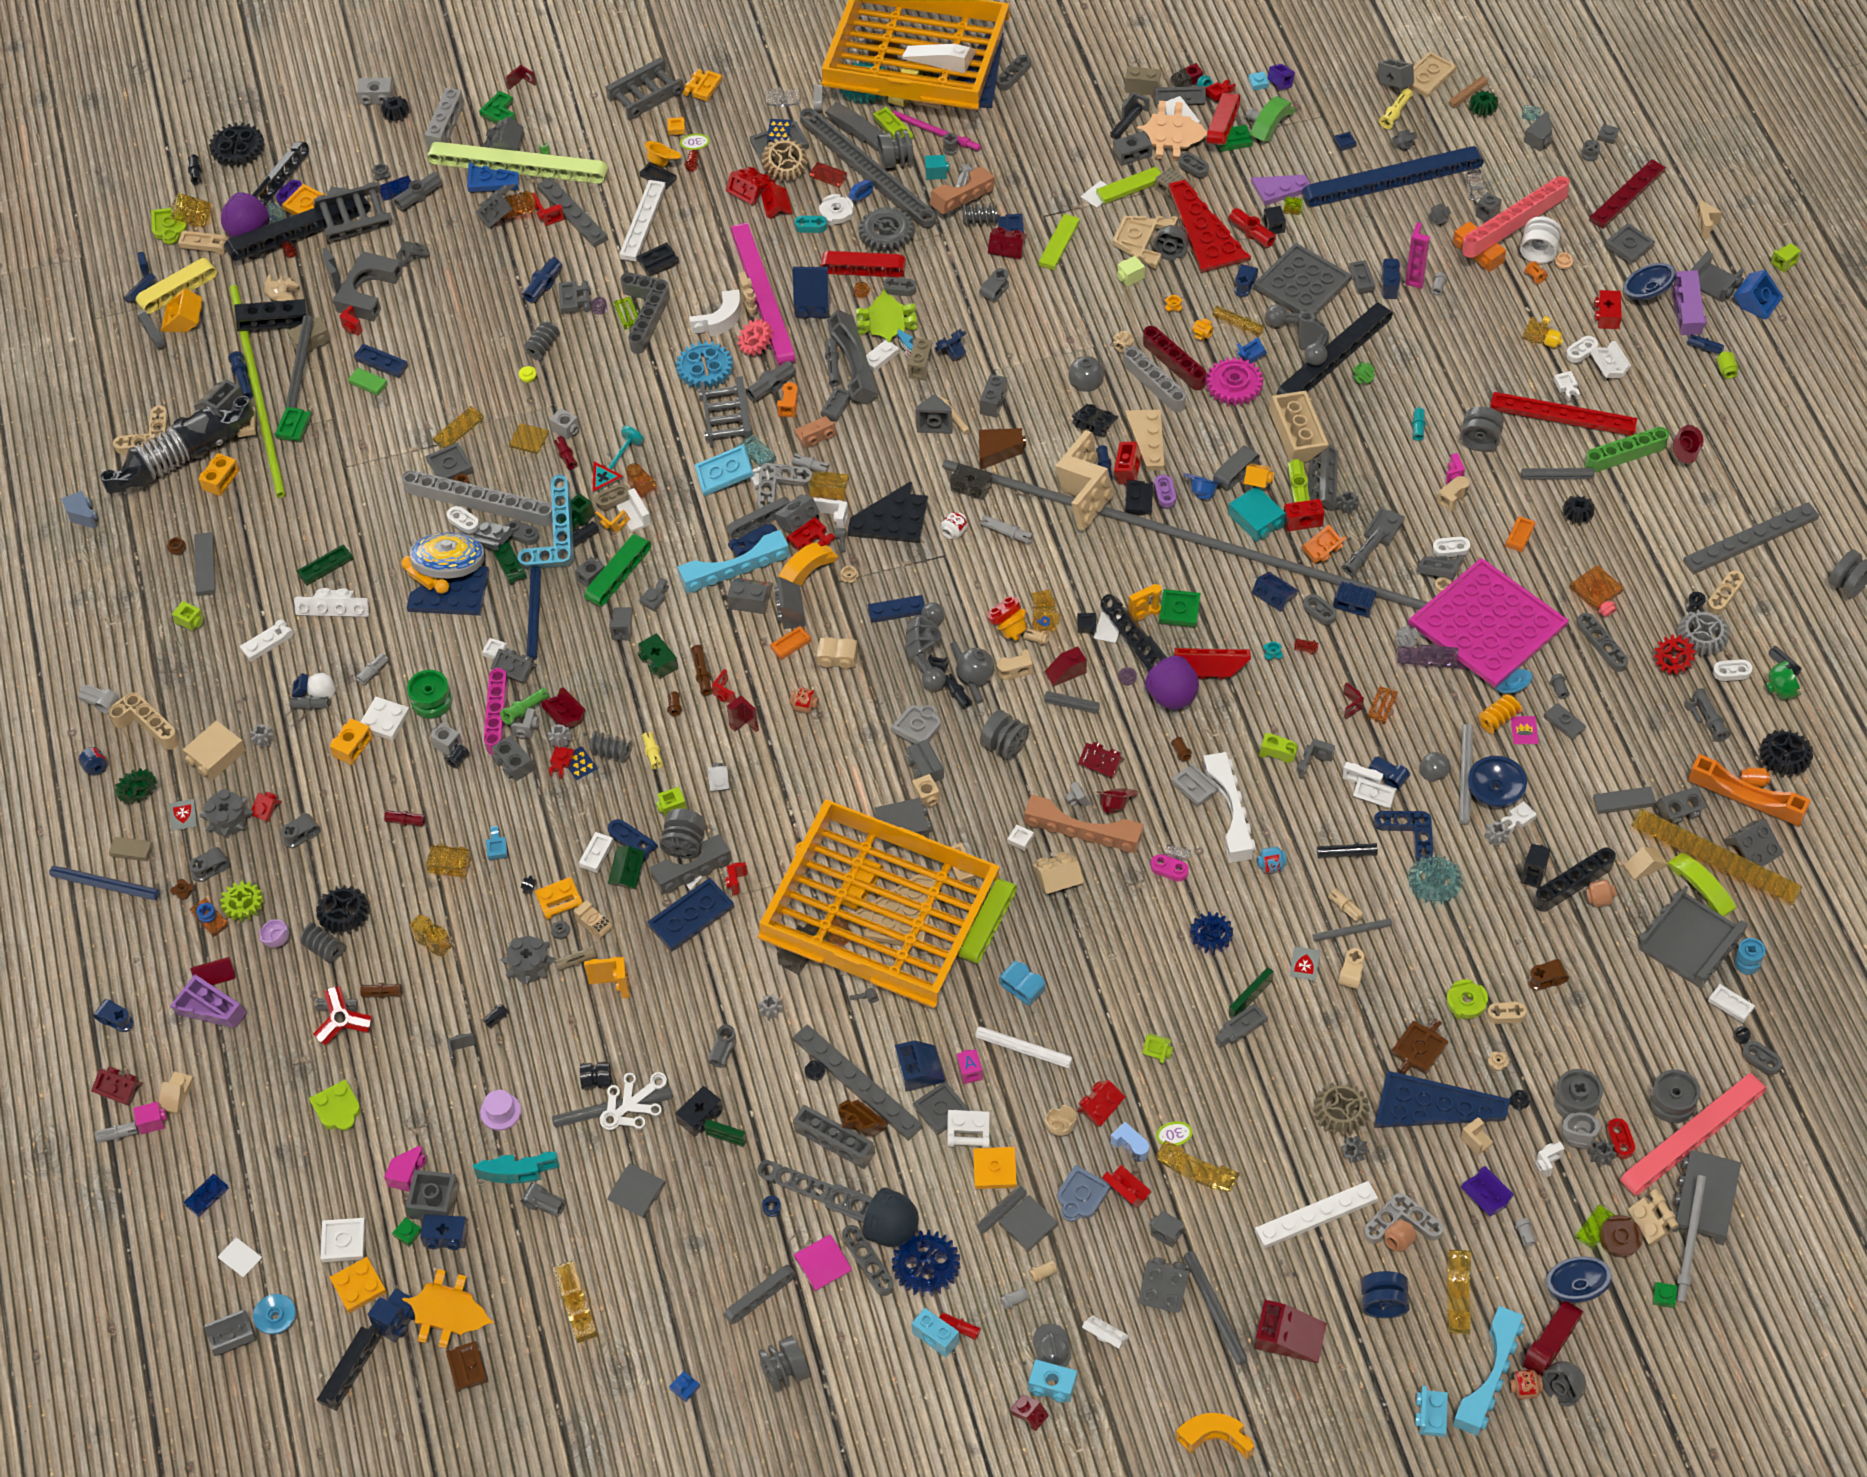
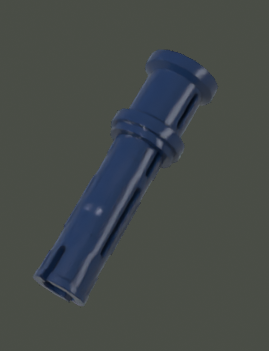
M239 351L232 352L228 356V360L232 364V373L236 375L243 396L251 399L253 393L246 374L247 365L243 362L244 355Z

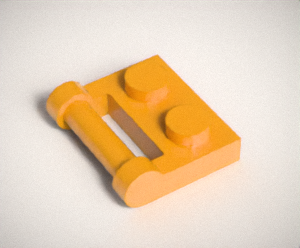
M1153 584L1129 596L1128 611L1136 621H1141L1151 614H1160L1159 598L1162 593V587L1159 584ZM1152 596V604L1149 605V597Z
M571 877L534 891L546 920L574 907L578 908L583 903ZM573 898V900H571V901L565 902V903H563V904H560V905H558V906H555V907H552V908L549 909V907H551V906H554V905H556V904L562 903V902H564V901H567V900Z

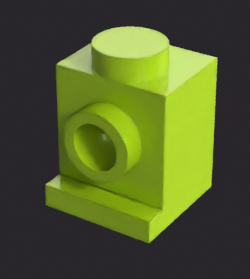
M1789 243L1787 246L1773 252L1771 264L1784 273L1798 263L1801 250L1792 243Z
M182 601L172 613L177 626L181 625L191 631L196 627H201L204 617L201 609L185 601Z
M679 786L657 794V810L659 813L663 812L665 817L673 809H687Z

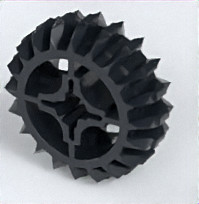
M1782 728L1779 732L1774 730L1772 734L1768 733L1766 738L1762 740L1759 748L1760 760H1763V766H1767L1768 771L1773 770L1774 775L1777 773L1781 774L1782 778L1785 775L1791 778L1793 774L1798 777L1800 773H1804L1810 767L1813 759V747L1810 746V740H1805V735L1799 736L1798 731L1792 733L1791 729L1785 732Z
M345 885L340 889L336 886L333 891L329 889V894L322 893L323 899L318 900V906H316L317 920H319L320 926L324 927L327 932L331 931L333 935L337 932L341 936L344 932L350 935L351 930L357 932V927H363V921H368L367 915L370 914L366 895L361 893L359 888L355 890L352 885L348 889Z

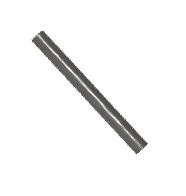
M954 641L950 646L958 661L962 652L958 643ZM969 681L968 685L976 703H982L984 700L975 683Z
M1388 918L1312 934L1313 941L1316 942L1392 926V921Z

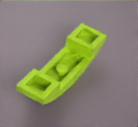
M1680 853L1667 862L1668 866L1679 878L1684 876L1708 900L1707 906L1723 917L1736 909L1733 900L1719 881L1695 859L1685 853Z

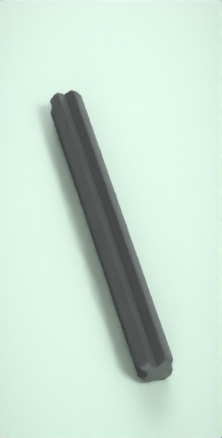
M305 315L303 317L285 407L296 408L313 324L312 316Z
M670 1087L654 1090L638 1104L648 1105L672 1099V1090ZM623 1098L616 1100V1109L623 1104ZM608 1102L553 1115L554 1127H560L600 1117L607 1110Z
M1190 1251L1186 1253L1184 1260L1188 1268L1191 1269L1190 1272L1236 1364L1245 1363L1247 1356L1195 1252Z

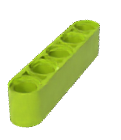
M1000 878L995 881L960 948V958L975 964L980 963L1015 896L1016 884Z

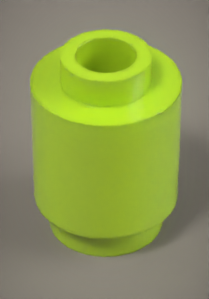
M1728 351L1720 353L1716 361L1721 375L1726 379L1736 377L1739 367L1734 354Z

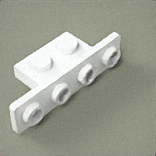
M321 588L316 591L313 597L294 598L296 615L361 617L369 615L368 599L354 598V591H349L345 588L338 590Z

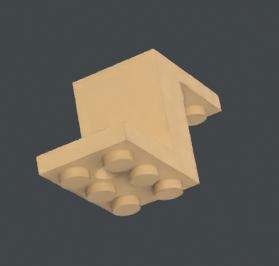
M1087 430L1082 433L1055 466L1062 492L1076 496L1071 504L1077 527L1083 531L1092 523L1095 516L1101 512L1104 505L1114 494L1108 468L1093 464L1098 457L1092 433Z

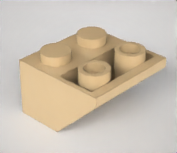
M1060 852L1055 855L1056 857L1050 859L1047 857L1037 860V863L1032 864L1040 887L1046 894L1084 883L1079 862L1070 853Z

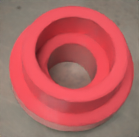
M1614 601L1604 602L1600 605L1598 613L1603 615L1604 618L1610 616L1617 610L1615 607L1616 603Z

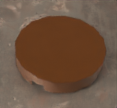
M1625 1215L1611 1216L1603 1223L1600 1229V1240L1603 1247L1608 1253L1621 1258L1632 1256L1639 1250L1643 1242L1640 1226L1631 1220L1632 1218Z

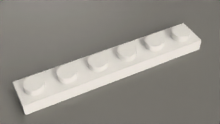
M648 181L620 251V259L637 262V256L640 254L665 191V182Z
M1366 1181L1255 1228V1233L1263 1248L1266 1249L1378 1202V1197L1369 1181Z

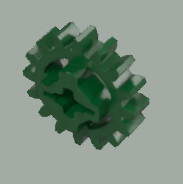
M139 768L137 772L133 769L131 773H125L124 778H119L120 783L115 784L116 789L114 791L120 802L123 801L124 804L129 802L132 805L135 801L140 803L142 799H147L148 794H153L152 790L157 788L155 785L157 780L152 771L149 772L148 769L143 771L142 768Z

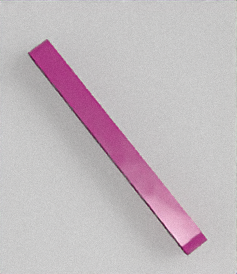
M746 222L730 226L747 278L751 279L752 289L756 295L755 302L761 319L770 324V328L773 330L771 333L773 338L769 339V341L771 342L770 345L778 366L786 361L794 363L796 362L794 350L749 225Z

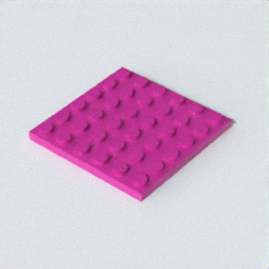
M1480 558L1409 618L1408 624L1413 628L1416 627L1417 631L1496 688L1568 625L1569 620L1486 560Z

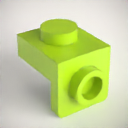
M1148 1033L1142 1054L1158 1058L1160 1063H1164L1167 1058H1171L1173 1047H1171L1172 1040Z

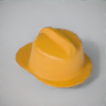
M656 141L645 142L647 159L659 167L666 166L670 159L681 158L679 152L668 148L662 143Z
M1020 609L1006 621L999 624L997 630H1000L1006 639L1013 638L1015 641L1019 640L1021 634L1027 629L1024 618L1026 610Z

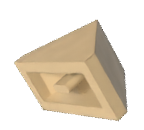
M1643 846L1623 867L1632 880L1636 881L1668 866V863L1657 849Z

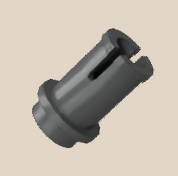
M1560 673L1551 677V685L1555 687L1557 697L1559 699L1567 698L1570 693L1565 684V676H1562Z

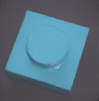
M1265 72L1248 75L1253 91L1269 88V81Z

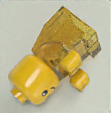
M1544 316L1540 323L1535 321L1536 318L1531 317L1522 339L1531 343H1544V345L1554 349L1558 345L1561 346L1563 342L1561 332L1549 329L1546 326L1551 319L1547 316Z

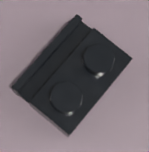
M666 242L638 255L637 261L645 272L648 273V276H651L679 263V258Z
M1127 480L1125 512L1142 515L1143 513H1149L1151 515L1153 482L1145 483V481Z

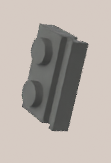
M1380 507L1366 529L1364 537H1370L1375 529L1379 527L1386 533V536L1379 543L1389 547L1403 524L1405 516L1391 510L1386 511L1383 507Z
M485 521L474 533V538L483 547L498 550V546L503 545L512 535L513 531L510 527Z

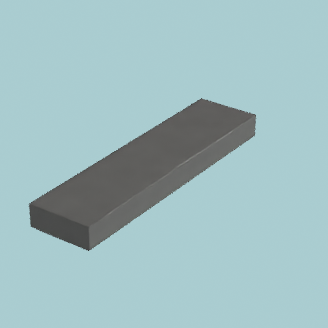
M213 532L194 534L197 596L215 594Z

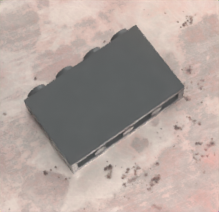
M1691 1149L1689 1157L1685 1156L1682 1168L1686 1170L1685 1175H1680L1678 1187H1682L1681 1193L1676 1194L1674 1205L1678 1206L1677 1212L1673 1211L1679 1226L1673 1229V1232L1677 1233L1679 1228L1689 1229L1697 1177L1702 1175L1706 1177L1697 1233L1716 1237L1715 1244L1724 1245L1742 1162Z

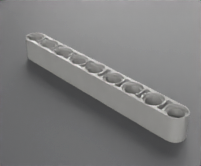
M413 470L406 471L402 475L405 491L412 495L542 526L553 524L552 505L548 502Z

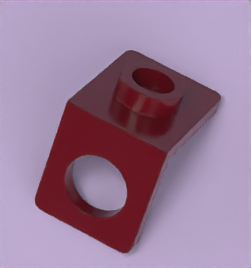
M519 65L506 76L507 88H513L522 79L535 86V73Z
M1346 682L1344 685V695L1352 702L1345 708L1344 718L1348 719L1363 709L1364 697H1362L1358 689H1354Z

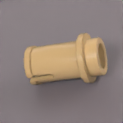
M1030 628L1026 629L1027 632L1024 634L1025 640L1038 642L1040 645L1048 643L1049 634L1046 631L1040 632Z
M1051 1260L1035 1268L1033 1266L1032 1270L1029 1271V1276L1033 1283H1040L1041 1279L1057 1273V1268Z

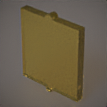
M520 423L516 432L513 433L509 447L539 454L542 446L545 444L549 430Z

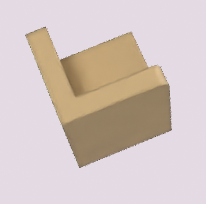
M1479 1117L1464 1127L1461 1139L1477 1155H1480L1493 1144V1141L1482 1131L1484 1122Z

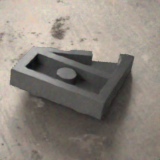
M1458 555L1457 559H1447V556L1423 557L1418 565L1417 572L1428 576L1434 575L1454 579L1464 561V555Z

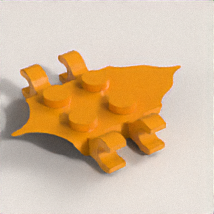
M437 1269L434 1283H426L424 1289L417 1296L402 1298V1300L412 1306L415 1313V1323L421 1325L417 1341L426 1343L430 1327L442 1330L438 1347L446 1349L451 1333L462 1335L468 1331L478 1330L486 1324H493L494 1321L487 1317L484 1309L473 1300L471 1294L462 1291L466 1276L458 1274L455 1287L451 1288L442 1285L446 1271Z

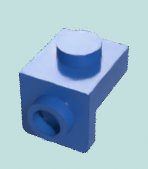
M1258 337L1245 346H1242L1240 343L1236 344L1239 349L1237 351L1239 357H1242L1243 360H1249V364L1267 354Z

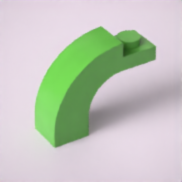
M1279 96L1272 98L1258 115L1250 135L1262 141H1271L1280 120L1286 115H1294L1296 108L1291 106L1292 102Z

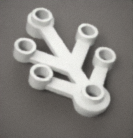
M661 1072L654 1073L650 1078L651 1083L633 1097L632 1090L633 1085L636 1083V1077L633 1073H626L623 1078L625 1083L623 1104L618 1109H616V1098L619 1097L620 1090L615 1085L610 1086L607 1090L609 1096L608 1107L600 1116L601 1126L606 1130H614L619 1125L633 1126L637 1130H642L645 1127V1119L638 1116L634 1119L621 1116L627 1112L647 1113L652 1117L660 1116L662 1110L659 1104L645 1105L638 1103L654 1090L665 1088L667 1078ZM629 1076L634 1078L630 1083L626 1081V1078ZM661 1079L663 1082L661 1085H656L655 1081ZM616 1089L618 1092L616 1095H611L610 1091ZM657 1107L659 1112L653 1113L651 1111L652 1108ZM609 1117L614 1119V1122L611 1124L606 1122ZM636 1121H643L642 1126H637L635 1124Z

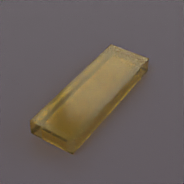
M470 406L433 437L434 443L441 448L455 444L484 419L483 414Z

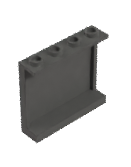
M1685 885L1681 891L1677 890L1674 894L1672 903L1670 905L1667 903L1661 911L1662 915L1659 918L1655 917L1650 925L1651 929L1648 932L1645 930L1639 938L1641 942L1639 950L1701 989L1743 937L1748 924L1742 920L1737 925L1688 895V886Z

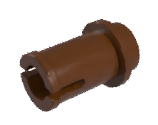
M672 691L667 695L669 703L667 712L671 716H678L682 712L680 695L678 692Z
M1176 737L1172 740L1171 744L1177 752V758L1182 762L1188 761L1192 757V751L1186 747L1182 737Z

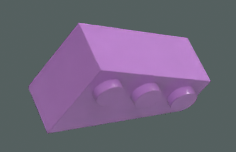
M1698 270L1676 272L1671 296L1680 335L1702 334L1703 327H1706L1707 321L1703 313Z

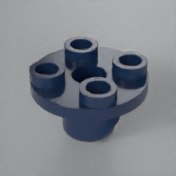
M960 328L951 334L952 337L947 340L945 337L935 343V350L938 351L944 348L952 360L960 359L966 354V350L960 341L961 337L967 334L966 331H962Z

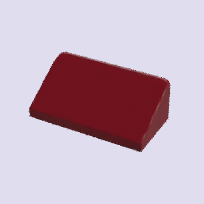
M230 957L190 968L192 976L197 975L212 986L236 978Z

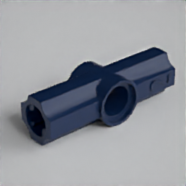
M550 258L540 271L536 270L533 273L530 284L522 292L527 302H536L544 290L551 289L554 278L563 268L562 263L557 258Z

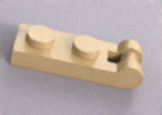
M182 231L178 246L179 248L213 251L223 255L225 253L224 243L229 238L225 235Z

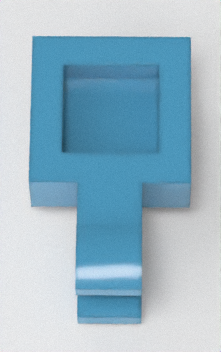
M498 826L490 827L491 839H486L488 860L508 857L506 838L500 837Z

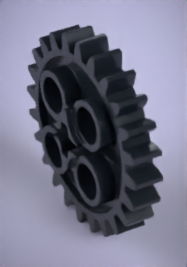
M235 122L234 126L228 124V128L222 126L223 130H216L217 134L212 135L213 139H210L211 144H209L214 160H217L218 163L223 162L224 166L229 163L230 167L233 164L239 167L240 163L245 166L246 161L252 163L251 159H257L256 155H261L260 150H264L263 145H265L260 130H256V126L251 127L250 123L244 126V122L240 125Z

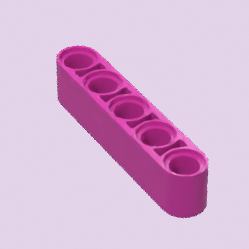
M502 668L491 670L488 681L484 743L490 755H493L492 746L503 740L505 735V723L500 717V711L503 708H507L509 684L506 672Z

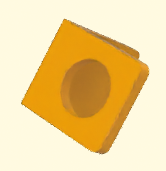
M622 510L612 522L598 511L595 512L600 520L599 523L606 530L610 528L616 534L630 520L625 510ZM624 517L623 521L618 524V521Z

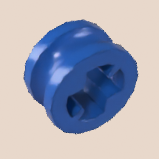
M202 903L197 907L196 913L201 922L208 923L215 919L216 912L212 904Z

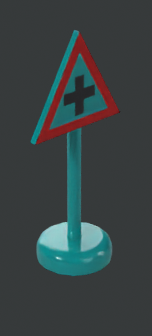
M626 425L622 427L621 435L626 441L608 468L593 461L592 493L624 478L623 475L613 471L612 468L630 443L641 445L644 442L643 435L636 429Z

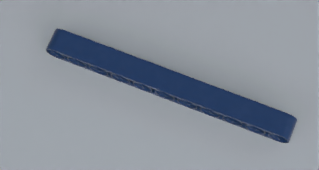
M1471 146L1309 184L1303 188L1302 194L1309 207H1316L1453 175L1467 170H1474L1481 167L1484 160L1478 148Z

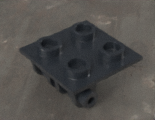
M1086 404L1072 415V418H1074L1072 424L1084 431L1089 429L1091 433L1093 432L1094 435L1099 437H1105L1107 434L1105 429L1117 420L1119 416L1114 415L1110 411L1099 409L1093 404Z

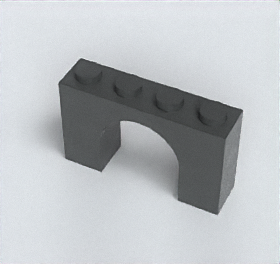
M362 251L361 255L357 257L352 270H349L346 280L342 282L339 292L333 298L336 312L342 313L349 306H352L357 318L374 322L381 311L379 299L359 293L356 290L361 284L370 280H380L396 284L403 273L400 260Z

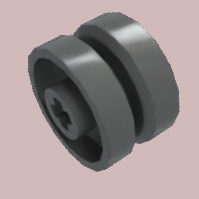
M1480 406L1469 409L1465 413L1460 439L1462 443L1474 451L1487 452L1496 449L1500 443L1504 424L1502 415L1489 407Z
M1855 549L1850 550L1834 568L1829 578V583L1837 589L1843 587V593L1850 598H1854L1867 585V559L1862 560L1863 556Z
M1572 1069L1565 1072L1557 1083L1554 1095V1106L1558 1114L1564 1119L1569 1114L1578 1112L1588 1113L1594 1117L1597 1114L1603 1096V1085L1599 1078L1590 1071Z
M1673 1069L1665 1071L1655 1081L1650 1097V1106L1654 1114L1663 1121L1669 1123L1687 1121L1694 1114L1700 1097V1086L1697 1080L1685 1071Z

